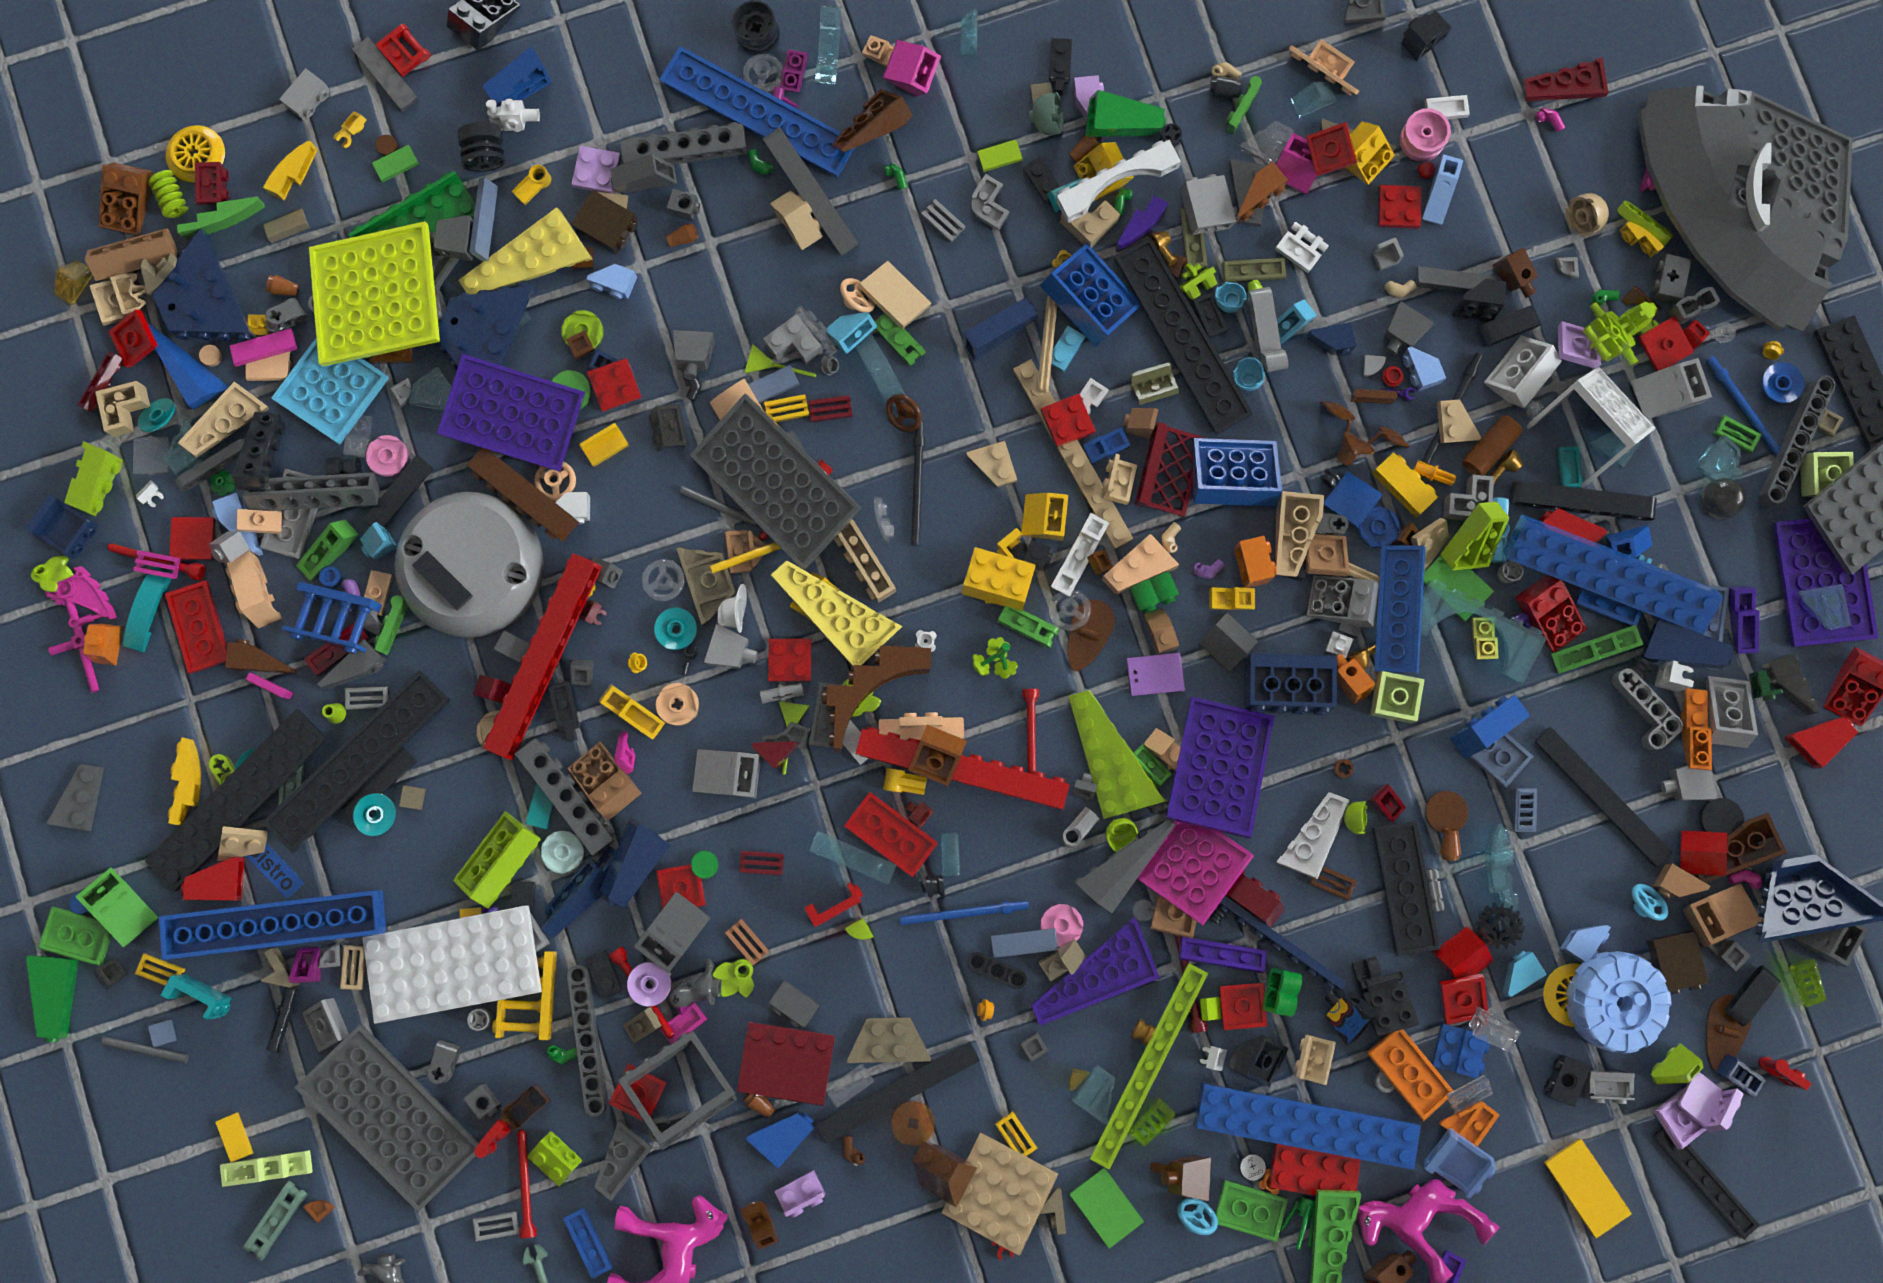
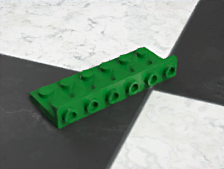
M455 171L447 172L436 182L426 184L416 194L408 195L401 203L391 205L381 215L373 216L366 224L356 226L348 236L352 238L424 221L429 226V232H436V225L439 220L461 216H470L474 219L476 204Z

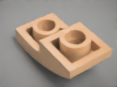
M870 35L862 54L876 63L887 67L894 47L890 46L888 41Z

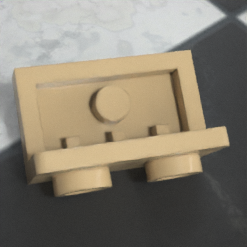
M1115 454L1113 460L1109 459L1106 467V472H1109V475L1103 481L1102 490L1105 491L1103 498L1127 505L1130 500L1137 465L1119 460L1120 455Z
M1305 1035V1039L1303 1038L1300 1043L1301 1057L1295 1065L1296 1078L1327 1085L1336 1042Z

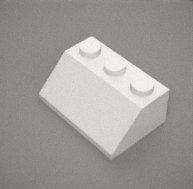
M1521 335L1484 383L1507 402L1525 408L1562 360L1559 358V354L1553 345Z

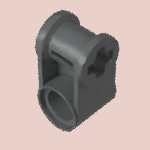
M290 298L266 311L265 327L269 332L276 333L303 323L308 316L296 298Z
M1323 513L1315 534L1342 536L1348 528V520L1343 515ZM1336 522H1339V525L1342 526L1340 530H1337L1336 526H1334Z
M443 1040L437 1042L428 1070V1078L432 1083H446L451 1079L456 1062L460 1056V1045ZM437 1070H441V1072L444 1073V1076L440 1077V1075L437 1074Z

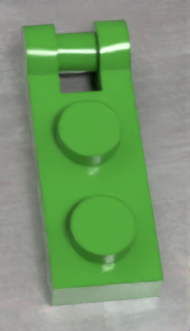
M1251 77L1246 95L1241 94L1236 103V106H1238L1236 112L1231 111L1226 120V123H1228L1227 132L1234 134L1258 94L1262 84L1260 77Z
M885 313L874 321L877 325L875 329L909 366L915 363L914 360L916 358L922 357L926 353L924 348L905 329H901ZM911 346L913 351L908 354L906 350Z
M399 595L391 598L392 609L389 615L385 616L383 630L381 634L377 635L374 642V650L388 655L408 608L404 599Z
M1008 606L1004 607L997 623L1039 643L1047 649H1050L1053 644V637L1057 636L1059 632L1056 626L1024 610L1021 611ZM1041 629L1046 631L1045 636L1039 634Z

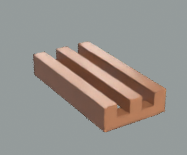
M740 919L725 932L752 965H755L770 952L743 919ZM742 926L763 950L761 954L738 927ZM734 931L755 954V959L752 958V956L746 951V949L741 945V943L735 938V936L732 934Z

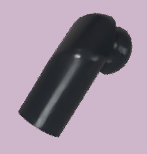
M683 373V379L690 386L686 398L696 401L702 387V382L698 374H696V379L689 380L684 378Z

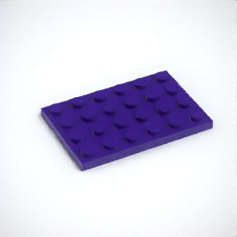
M462 354L437 434L561 472L585 392Z
M1811 519L1773 523L1791 647L1878 639L1867 563L1853 575H1847Z
M1191 696L1166 819L1250 839L1252 837L1275 716L1260 712H1250L1247 709Z

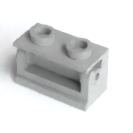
M305 68L279 100L287 109L305 121L314 114L315 108L320 102L326 100L330 89L321 79Z
M1589 1070L1584 1082V1097L1591 1098L1594 1103H1605V1099H1613V1103L1627 1104V1100H1635V1098L1629 1097V1095L1634 1094L1635 1074L1630 1072Z

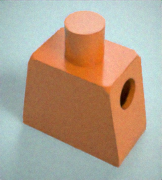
M102 623L89 624L84 637L83 654L94 663L116 666L124 626Z
M1342 654L1337 656V682L1352 704L1356 705L1372 693L1375 683L1355 659L1347 662Z

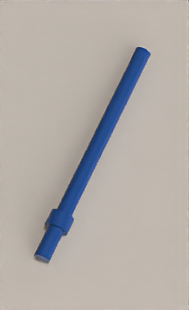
M1714 356L1707 359L1706 361L1715 372L1714 376L1716 379L1723 383L1756 431L1762 434L1761 438L1776 457L1780 447L1728 376L1730 374L1726 368L1723 369Z
M1002 901V904L901 916L900 924L907 925L1002 912L1003 914H1011L1012 911L1029 909L1028 901L1012 903L1010 901Z

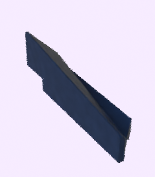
M609 845L597 862L589 857L547 904L545 914L548 918L546 923L541 926L543 932L554 938L603 895L600 889L616 850Z

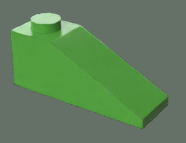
M346 519L330 523L296 566L309 581L313 580L324 567L329 566L344 553L359 534Z

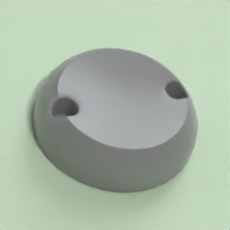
M479 492L453 493L432 501L410 520L397 545L394 566L395 577L402 598L410 610L422 622L439 632L451 636L476 638L491 635L509 627L528 610L541 586L544 569L543 551L536 531L528 519L515 510L513 505H509L504 500L489 494ZM426 551H429L473 595L458 611L412 566ZM514 578L520 579V580H523V581L520 582V583H516V581L514 580Z

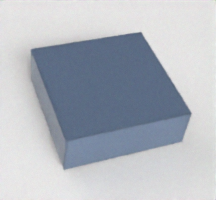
M172 1020L148 1026L153 1047L177 1041Z

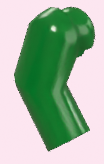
M894 163L884 167L887 177L892 175L895 177L898 190L908 188L902 169Z
M1599 289L1592 296L1591 302L1592 304L1597 302L1601 306L1607 300L1618 301L1619 291Z

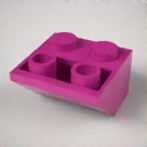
M897 40L883 79L916 97L927 94L941 55L925 46Z
M1292 133L1276 166L1288 179L1286 185L1307 195L1316 178L1307 139Z

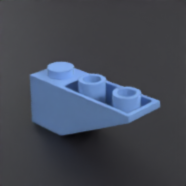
M1443 154L1437 163L1422 217L1423 221L1442 226L1459 178L1463 160Z

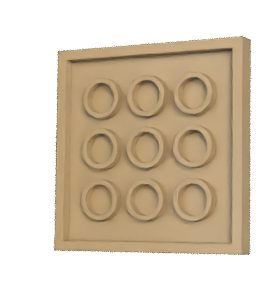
M980 1133L967 1159V1162L977 1167L957 1207L946 1202L942 1214L1011 1252L1020 1255L1057 1179L1058 1173L997 1140Z

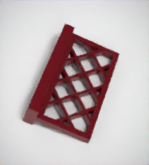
M1158 422L1155 424L1150 437L1134 505L1139 507L1145 506L1185 517L1193 485V457L1191 455L1193 451L1189 452L1184 441L1204 437L1168 427L1165 423ZM1167 432L1175 434L1179 442L1170 447L1166 440ZM1180 444L1186 455L1177 459L1172 448ZM1168 451L1174 462L1165 467L1161 457L1163 453ZM1188 457L1192 465L1191 469L1185 472L1179 461ZM1176 464L1181 475L1172 479L1167 468ZM1163 471L1169 482L1160 486L1156 477L1158 473ZM1183 476L1187 486L1185 490L1180 492L1174 481ZM1171 484L1176 495L1168 499L1162 488ZM1159 491L1164 500L1159 505L1151 503L1152 494ZM1178 496L1182 503L1181 511L1173 509L1169 501Z

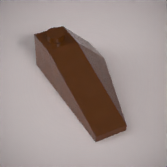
M880 89L866 101L861 115L856 114L854 116L853 125L845 128L832 146L842 152L848 151L903 127L913 114L902 96Z
M1769 813L1747 820L1727 836L1726 876L1787 854ZM1698 874L1700 880L1705 883L1724 877Z

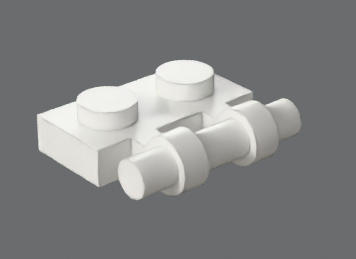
M1295 222L1291 229L1297 234L1293 235L1288 231L1275 250L1309 273L1321 257V254L1315 250L1319 248L1325 252L1329 245L1323 242L1322 237H1316L1309 232L1308 227L1305 225L1301 226ZM1303 237L1307 241L1312 243V245L1309 246L1300 239Z

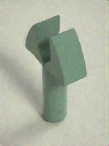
M535 1244L534 1246L537 1251L535 1259V1257L531 1256L530 1249L527 1247L524 1253L523 1264L529 1263L533 1265L539 1283H548L542 1265V1260L548 1256V1253L539 1244Z

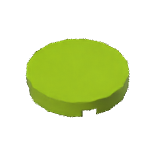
M586 310L573 312L564 320L561 327L562 337L568 346L569 344L566 339L584 330L594 349L601 343L603 338V326L599 318Z

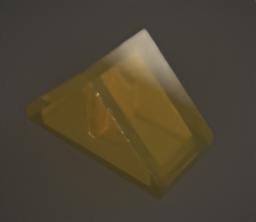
M75 260L56 270L54 294L73 305L92 277L89 267Z

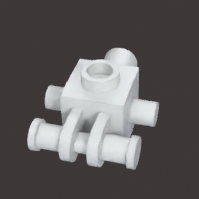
M506 99L502 101L501 107H496L495 100H488L486 102L490 123L499 125L501 131L513 130L514 132L524 130L526 122L540 120L539 109H525L522 100Z

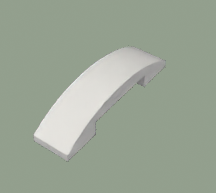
M1766 143L1755 156L1746 182L1748 211L1755 228L1760 232L1770 225V204H1762V171L1771 164V143Z
M1090 513L1063 566L1051 585L1052 588L1070 597L1089 562L1087 557L1094 553L1109 522Z

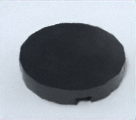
M1725 798L1714 799L1706 803L1700 812L1699 819L1704 832L1727 833V836L1739 828L1745 820L1739 805Z

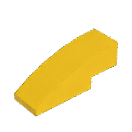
M310 141L303 143L277 165L263 186L269 195L284 201L293 183L301 186L318 151L315 145Z
M610 684L599 699L601 704L652 740L665 724L664 721L612 684Z

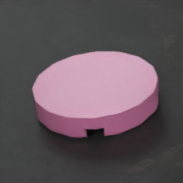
M391 435L378 437L368 445L366 451L368 466L374 473L383 477H393L400 474L406 468L409 460V452L406 445L397 437Z
M1057 904L1044 912L1041 918L1040 929L1056 928L1058 947H1062L1071 940L1075 939L1077 941L1083 931V920L1075 908L1066 904Z

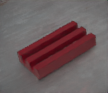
M850 395L809 401L811 422L853 417ZM847 402V404L814 408V406ZM848 409V412L815 416V413Z
M741 851L739 872L783 875L784 854ZM746 856L779 858V862L745 860ZM745 864L779 866L778 871L745 868Z

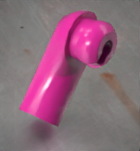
M1542 108L1535 115L1538 122H1544L1545 120L1551 122L1556 132L1565 128L1558 112Z
M1747 869L1728 875V880L1732 885L1745 881L1749 883L1752 889H1759L1762 886L1761 876Z

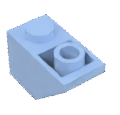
M617 264L587 276V281L591 285L590 288L598 292L603 290L609 292L610 296L619 300L621 298L628 300L637 279L635 271Z
M1413 347L1407 348L1403 353V363L1406 368H1409L1411 383L1414 387L1416 386L1418 391L1441 384L1446 379L1438 358Z
M1597 925L1571 930L1560 949L1581 963L1588 962L1593 958V955L1598 954L1596 950L1600 944H1604L1608 939V931L1611 927L1608 925Z

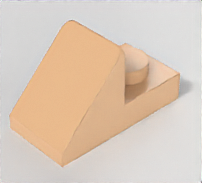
M1156 728L1143 745L1173 770H1176L1180 746L1174 742V738Z

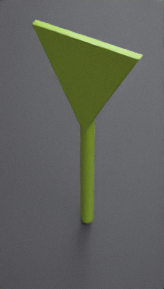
M752 344L744 373L774 367L780 369L786 367L785 365L774 363ZM792 368L795 373L816 377L815 373Z
M779 701L787 727L790 722L798 724L810 706ZM788 758L783 762V775L786 774Z

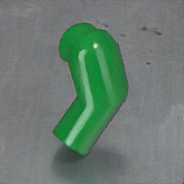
M756 149L748 151L753 171L762 175L773 172V165L760 160Z
M1121 188L1114 199V209L1121 216L1124 213L1125 200L1132 199L1131 189Z
M552 1045L547 1049L548 1057L559 1064H565L578 1058L576 1047L565 1051Z

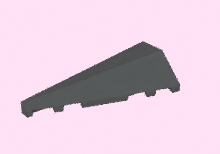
M1165 818L1164 823L1155 829H1149L1147 831L1148 834L1139 840L1134 839L1109 856L1108 861L1099 867H1093L1089 874L1083 878L1078 877L1074 882L1096 903L1113 913L1175 826L1174 822Z

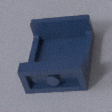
M49 494L24 529L61 551L63 555L75 559V557L82 553L83 546L87 540L96 533L98 524L59 498Z

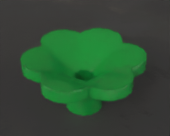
M221 470L218 474H214L211 477L212 484L210 488L213 492L218 493L219 496L224 497L228 493L235 491L236 487L232 474H229L227 471Z

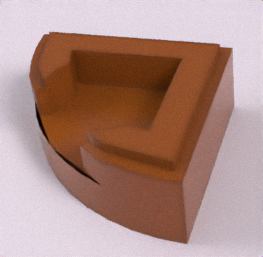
M315 1200L303 1206L316 1223H319L336 1208L332 1203L325 1200Z

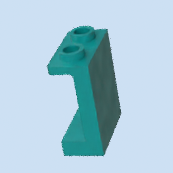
M188 974L171 975L161 993V996L166 999L184 998L185 994H188L208 1005L203 1015V1018L206 1020L225 1016L231 1005L229 1003L232 999Z

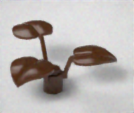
M1331 401L1320 402L1334 416L1347 422L1346 431L1343 433L1344 438L1341 443L1343 447L1336 456L1340 462L1351 465L1357 455L1373 454L1375 451L1370 444L1378 437H1385L1388 441L1405 446L1407 449L1410 447L1398 432L1386 426H1380L1379 430L1381 432H1378L1368 442L1361 440L1354 434L1349 433L1352 424L1351 420H1355V416L1349 409Z

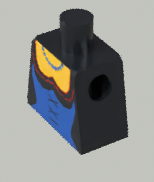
M1333 990L1325 997V1000L1333 1007L1326 1015V1019L1346 1046L1355 1042L1380 1014L1378 1010L1353 992L1340 997Z

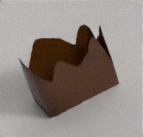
M538 1084L530 1086L514 1102L502 1109L501 1120L510 1124L513 1130L518 1129L547 1105L551 1099ZM538 1090L544 1098V1102L540 1106H534L529 1101V1096L533 1091ZM517 1105L525 1106L528 1111L527 1117L524 1120L518 1121L512 1115V1111Z

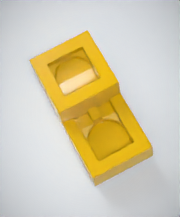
M1209 588V609L1254 610L1255 588Z

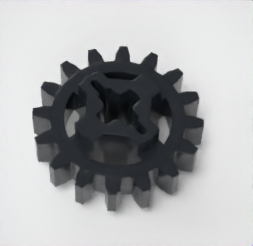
M1494 902L1491 908L1486 905L1484 910L1479 912V918L1476 921V925H1478L1477 933H1483L1481 940H1489L1488 946L1495 943L1496 949H1499L1500 945L1508 949L1509 943L1515 946L1517 940L1522 939V933L1525 930V926H1523L1524 918H1518L1520 911L1513 912L1512 905L1509 908H1505V903L1502 902L1501 906L1498 907ZM1499 921H1501V925H1502L1501 931H1500Z

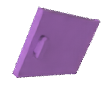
M1180 652L1126 659L1131 696L1185 691Z

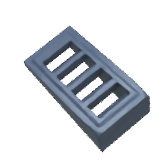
M1537 788L1512 789L1514 832H1536ZM1521 795H1529V799L1520 798ZM1520 804H1529V808H1520ZM1520 813H1530V817H1520ZM1520 821H1530V825L1520 826Z

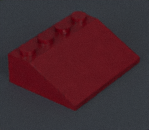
M749 1022L737 1092L824 1106L835 1036Z

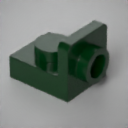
M1766 670L1749 674L1754 699L1763 697V701L1777 699V694L1783 693L1782 689L1770 690L1771 680Z

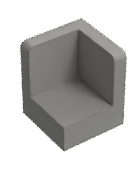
M1396 237L1376 245L1372 251L1379 271L1399 264L1404 257Z

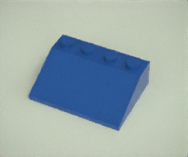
M1088 243L1055 269L1040 284L1042 289L1095 347L1141 306L1136 296Z
M1193 439L1194 504L1278 505L1282 494L1277 441Z

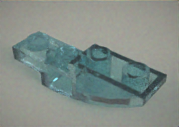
M1496 824L1491 827L1486 846L1487 883L1490 893L1499 892L1501 902L1505 903V908H1509L1512 905V911L1518 910L1519 899L1511 886L1513 883L1512 875L1506 869V867L1514 866L1515 855L1507 842L1509 839L1507 829L1502 824Z

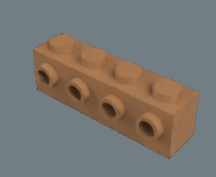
M166 228L87 250L85 261L95 281L102 279L107 281L110 280L111 276L131 274L135 270L141 269L143 258L156 265L162 257L166 259L170 253L177 257L178 248L169 229Z

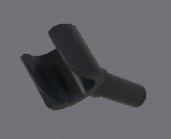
M688 646L684 648L686 658L681 675H687L691 660L697 656L696 647L692 654H687Z

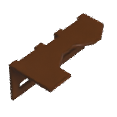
M1637 285L1621 299V301L1629 306L1631 303L1641 304L1646 302L1643 299L1645 298L1648 303H1654L1657 307L1655 315L1662 309Z

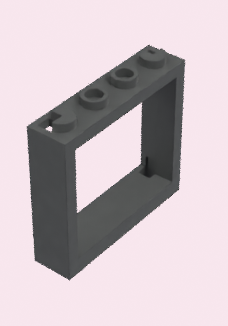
M693 1031L689 1034H682L677 1039V1042L671 1046L666 1045L662 1047L657 1055L644 1059L639 1067L624 1072L618 1080L621 1088L662 1150L737 1100L735 1092ZM693 1044L724 1091L660 1133L630 1085Z

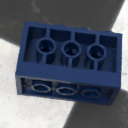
M1251 653L1245 658L1244 709L1260 713L1271 710L1273 714H1283L1287 710H1292V714H1305V712L1313 711L1314 715H1326V713H1330L1332 709L1337 707V656ZM1266 683L1271 685V690L1266 687ZM1288 683L1292 686L1293 690L1288 688ZM1309 684L1313 686L1314 691L1309 688Z

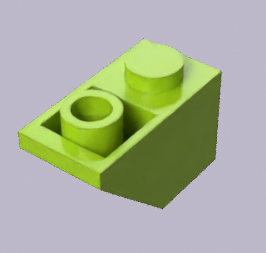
M1680 1043L1677 1047H1672L1668 1051L1666 1058L1652 1068L1651 1077L1657 1085L1690 1083L1704 1066L1699 1057Z

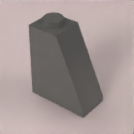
M653 154L610 169L612 176L611 184L614 189L622 193L677 184L674 164Z

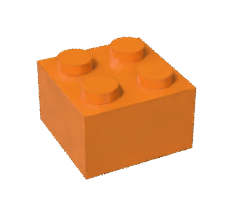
M1265 536L1239 541L1234 547V553L1243 588L1268 584L1275 577L1274 574L1277 573L1275 562L1270 559L1271 546L1269 541L1265 540Z

